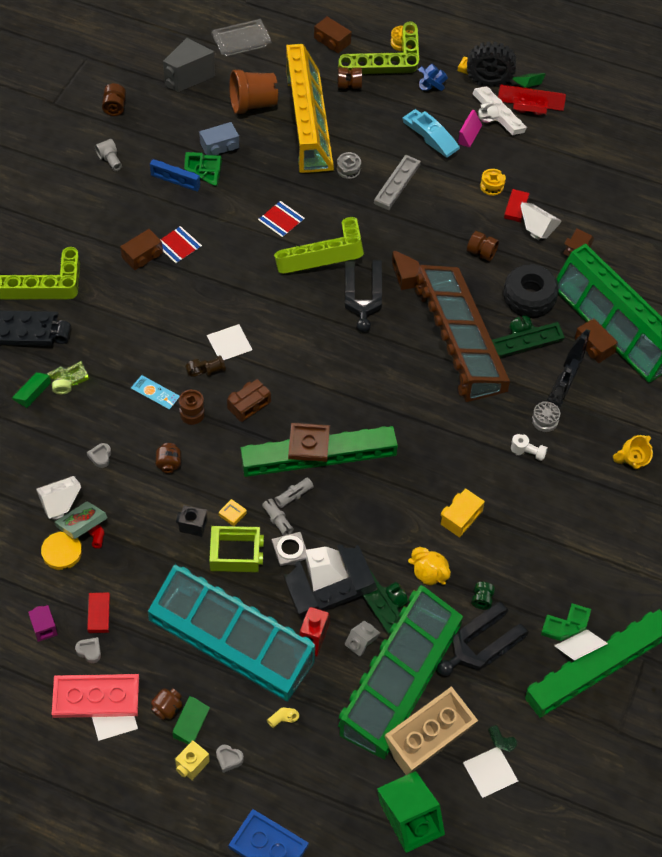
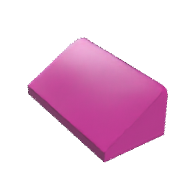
M475 110L470 112L459 132L458 143L466 147H471L482 127Z

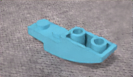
M415 109L403 117V123L425 138V143L446 158L460 149L448 131L427 112L420 113Z

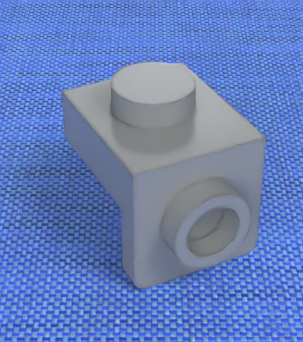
M363 621L351 629L345 646L358 656H361L366 647L378 639L380 632L371 624Z

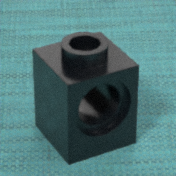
M184 505L182 512H178L176 523L179 524V532L203 536L208 521L207 510Z

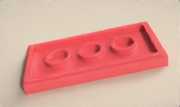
M139 674L54 676L52 718L138 716Z

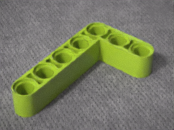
M411 21L404 24L402 30V53L343 54L339 58L338 67H348L349 70L352 67L362 68V74L415 72L419 64L417 25ZM406 30H411L413 33L409 34ZM411 45L414 49H409L406 46ZM379 61L382 65L378 66L375 62ZM396 61L398 65H393L391 62ZM408 61H413L415 64L410 65ZM347 62L349 66H343L342 63ZM364 62L366 65L360 66L358 63Z
M348 217L342 221L344 237L277 251L274 257L278 272L289 273L362 257L364 251L357 218Z
M67 247L62 251L60 275H0V299L75 298L78 294L80 271L78 250L74 247Z

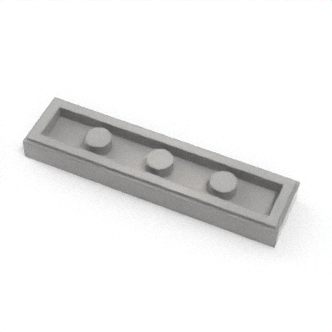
M405 155L374 199V204L390 210L419 168L421 161Z

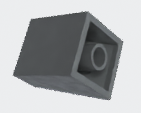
M186 38L163 61L165 86L180 92L215 76L214 51Z

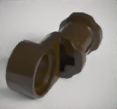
M221 355L210 361L194 359L185 366L191 377L205 373L207 376H211L212 373L226 371Z

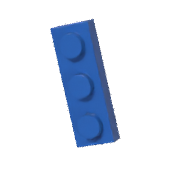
M154 159L151 161V176L198 192L200 188V175L171 166L162 161Z

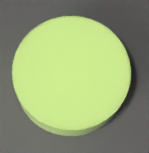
M65 379L56 380L52 383V391L60 395L67 394L71 391V382Z

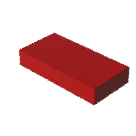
M512 189L504 215L505 219L521 222L523 214L520 205L522 202L527 203L529 193Z
M89 593L88 633H109L110 593Z

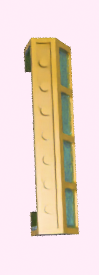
M303 44L286 45L287 83L292 88L299 139V172L334 171L319 69Z

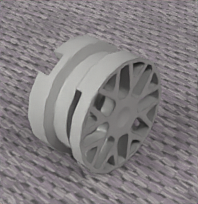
M351 152L341 154L337 159V173L346 179H352L359 175L360 171L358 170H361L360 157Z
M541 402L536 405L532 417L534 427L543 432L554 430L560 418L558 406L551 402Z

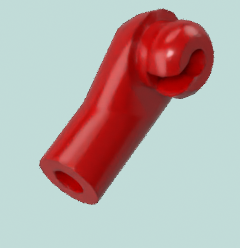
M98 524L87 531L93 537L92 547L101 548L104 537V529Z

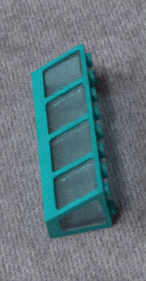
M177 565L172 567L148 610L149 621L287 702L315 661V644L309 638L297 635L290 627H283L274 618L264 616L258 609L243 604L235 596H229L222 588L210 585L206 579L196 577L185 567Z

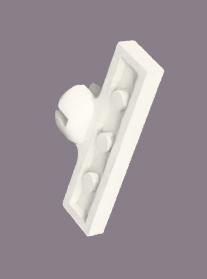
M486 86L474 89L473 95L482 103L478 111L482 122L492 123L498 121L511 135L525 132L527 127L490 88Z

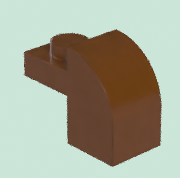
M576 228L572 238L566 239L564 243L566 249L563 254L569 256L572 251L585 243L590 247L594 237Z

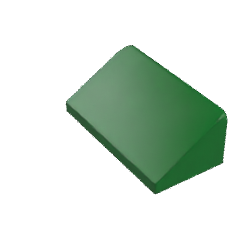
M526 74L513 77L512 80L527 88L542 84L546 74Z
M36 372L12 399L28 408L51 384L50 376Z
M189 696L172 732L173 738L190 744L192 741L195 742L210 707Z

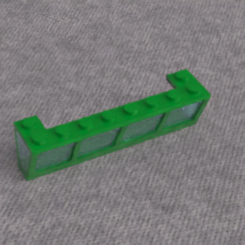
M586 243L572 251L556 278L559 286L558 294L587 322L594 318L618 341L616 351L648 383L652 382L662 375V316Z
M422 585L419 586L417 591L413 590L411 593L408 607L404 606L402 608L399 622L392 625L389 639H384L379 650L381 652L379 656L373 657L369 666L371 667L368 674H363L359 682L361 684L358 691H353L349 699L351 703L348 708L344 707L339 715V719H341L338 725L340 737L384 760L390 752L385 735L410 717L435 673L437 665L451 645L453 636L457 634L462 625L463 616Z

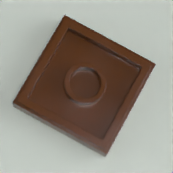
M291 423L288 459L327 462L330 425Z

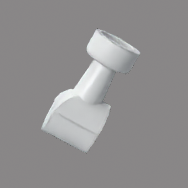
M525 434L514 435L511 444L512 452L516 453V455H521L524 452L536 455L535 458L537 460L543 461L548 447L540 445L538 448L530 444L529 438Z

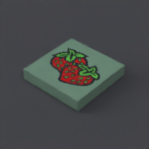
M87 501L54 523L58 529L76 539L106 520L107 515L104 511Z

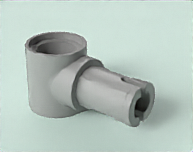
M112 139L95 145L98 157L108 161L113 171H118L122 168V164L116 156L117 148Z

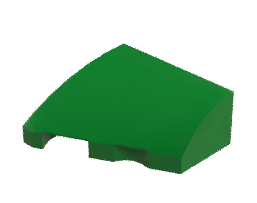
M186 152L184 169L200 175V179L211 185L218 186L222 157Z

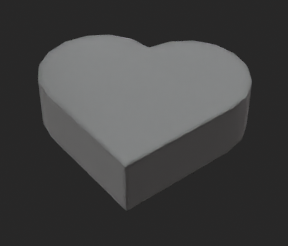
M101 443L87 452L89 459L98 468L108 466L111 455V448L108 444Z
M98 637L81 640L76 644L75 650L79 657L85 658L89 663H96L100 660L101 652Z
M221 745L216 751L217 760L223 773L241 766L244 761L243 753L238 749H232L228 745Z

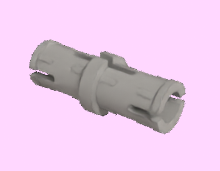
M307 477L295 486L291 485L287 491L275 497L277 505L283 508L294 499H300L302 494L314 488L313 483Z
M268 499L270 504L265 501L262 507L271 517V522L276 524L283 536L288 535L286 531L291 534L294 529L285 518V513L279 510L273 499Z

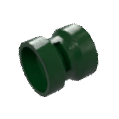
M477 582L474 589L476 594L473 596L471 604L478 609H490L493 601L491 597L494 595L495 587L487 582Z

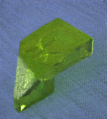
M81 361L66 369H63L61 366L47 373L54 380H69L71 386L90 379Z

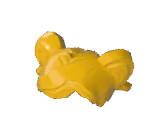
M645 435L633 436L624 443L622 450L613 455L614 462L618 464L626 462L634 469L648 465L653 457L652 446L649 443L651 437Z
M423 547L415 548L412 551V558L408 559V562L414 565V573L417 579L426 585H434L438 582L442 585L446 584V580L450 578L451 573L447 559L435 551H428V549Z

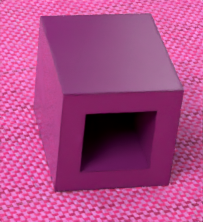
M48 605L44 607L38 606L28 612L38 642L58 635Z

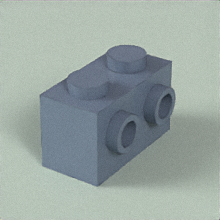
M232 122L199 131L200 144L206 155H218L239 148V135Z

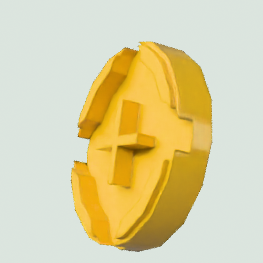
M57 532L44 540L41 554L45 564L50 568L63 570V568H71L79 562L82 556V546L78 538L73 539L64 532Z

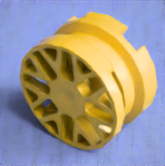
M403 26L395 27L391 32V46L398 51H402ZM406 30L409 34L413 33L411 30Z
M488 169L483 172L480 188L485 194L494 196L503 191L506 177L505 174H501L502 171Z

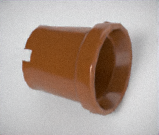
M241 69L232 70L230 75V99L235 114H245L247 110L277 105L278 89L275 88L274 83H277V79L274 73L244 72Z

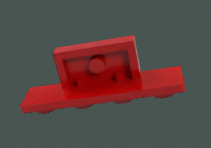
M501 84L498 98L502 102L513 103V109H516L518 112L530 111L536 115H542L543 113L546 114L547 109L563 111L566 94Z

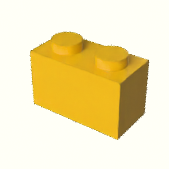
M465 488L461 494L458 493L454 497L450 507L446 506L441 512V525L460 538L483 512L485 501Z

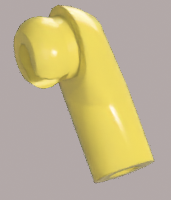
M280 708L267 719V722L272 728L280 722L293 723L299 719V712L291 708Z

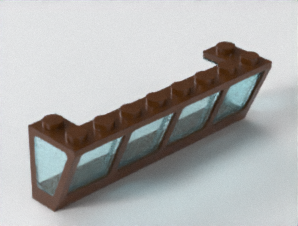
M420 265L419 272L416 274L417 285H415V291L418 296L420 295L422 302L428 299L429 310L435 315V324L437 327H440L442 340L447 343L448 354L452 355L454 359V368L460 373V385H458L460 396L464 397L465 402L508 392L510 380L459 267Z

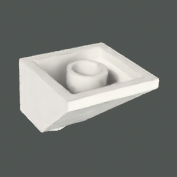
M522 202L520 205L526 230L530 231V235L538 240L540 238L547 239L561 223L560 219L534 204Z
M72 476L36 489L49 519L61 518L64 516V513L69 511L81 485Z
M329 547L306 550V566L313 592L350 577L338 550Z

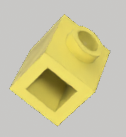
M192 741L175 758L177 772L185 778L187 776L193 780L210 762L209 753Z

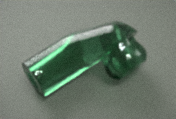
M497 725L488 729L497 748L512 751L517 746V740L514 737H503Z

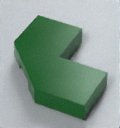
M572 603L567 620L547 615L541 635L562 641L586 630L591 609Z

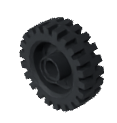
M489 41L486 45L484 42L480 43V47L476 45L468 54L467 73L469 78H472L473 82L477 81L478 85L483 83V87L487 85L489 87H493V85L500 87V83L502 85H505L506 81L509 83L516 73V55L512 49L509 50L507 45L504 47L503 43L497 45L495 41L493 44Z

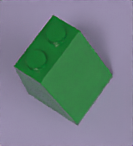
M416 771L377 788L380 805L406 853L445 835L440 804Z

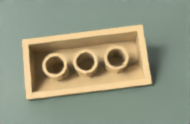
M451 686L385 735V739L394 760L403 772L408 775L470 730L478 720Z

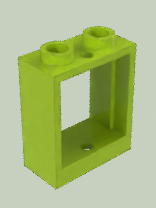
M212 526L210 571L259 572V565H263V552H259L260 547L264 546V535H260V527ZM220 540L254 541V560L219 559Z

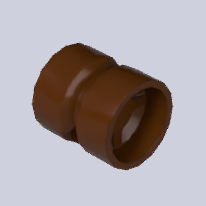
M338 67V89H348L349 87L352 89H362V68L352 67L349 70L348 67ZM346 76H350V81H346Z
M112 83L104 88L102 110L110 116L122 114L126 90L123 86Z
M475 231L469 240L467 252L473 255L480 254V258L491 261L498 249L499 240L490 236L486 238L485 234Z
M190 389L184 391L179 396L181 420L190 425L198 424L204 419L205 415L203 395L197 390Z

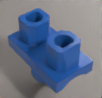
M432 63L426 69L422 66L418 69L419 72L424 74L419 83L423 91H428L433 86L441 91L445 88L442 83L448 77L443 70H438Z

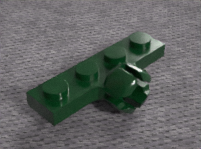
M521 316L522 321L519 317L511 321L509 325L512 332L511 335L492 339L499 358L561 342L565 337L559 322L534 327L529 317Z
M371 572L377 590L363 595V598L390 637L391 634L389 632L392 625L400 620L399 608L408 603L407 594L400 588L402 586L397 582L387 587H382ZM407 624L396 642L412 633Z

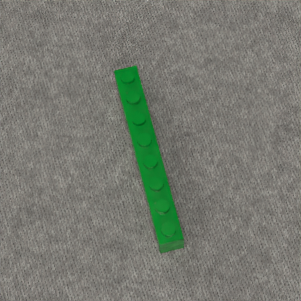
M382 426L376 429L329 434L327 462L288 459L290 439L282 442H267L260 445L241 447V461L244 477L397 456L398 445L393 426Z
M659 609L654 613L652 611L648 612L641 621H634L623 632L618 631L614 633L610 640L606 641L608 644L578 658L572 663L571 661L565 663L561 670L556 673L554 671L550 672L540 683H532L527 688L526 701L539 718H542L661 644L662 611Z

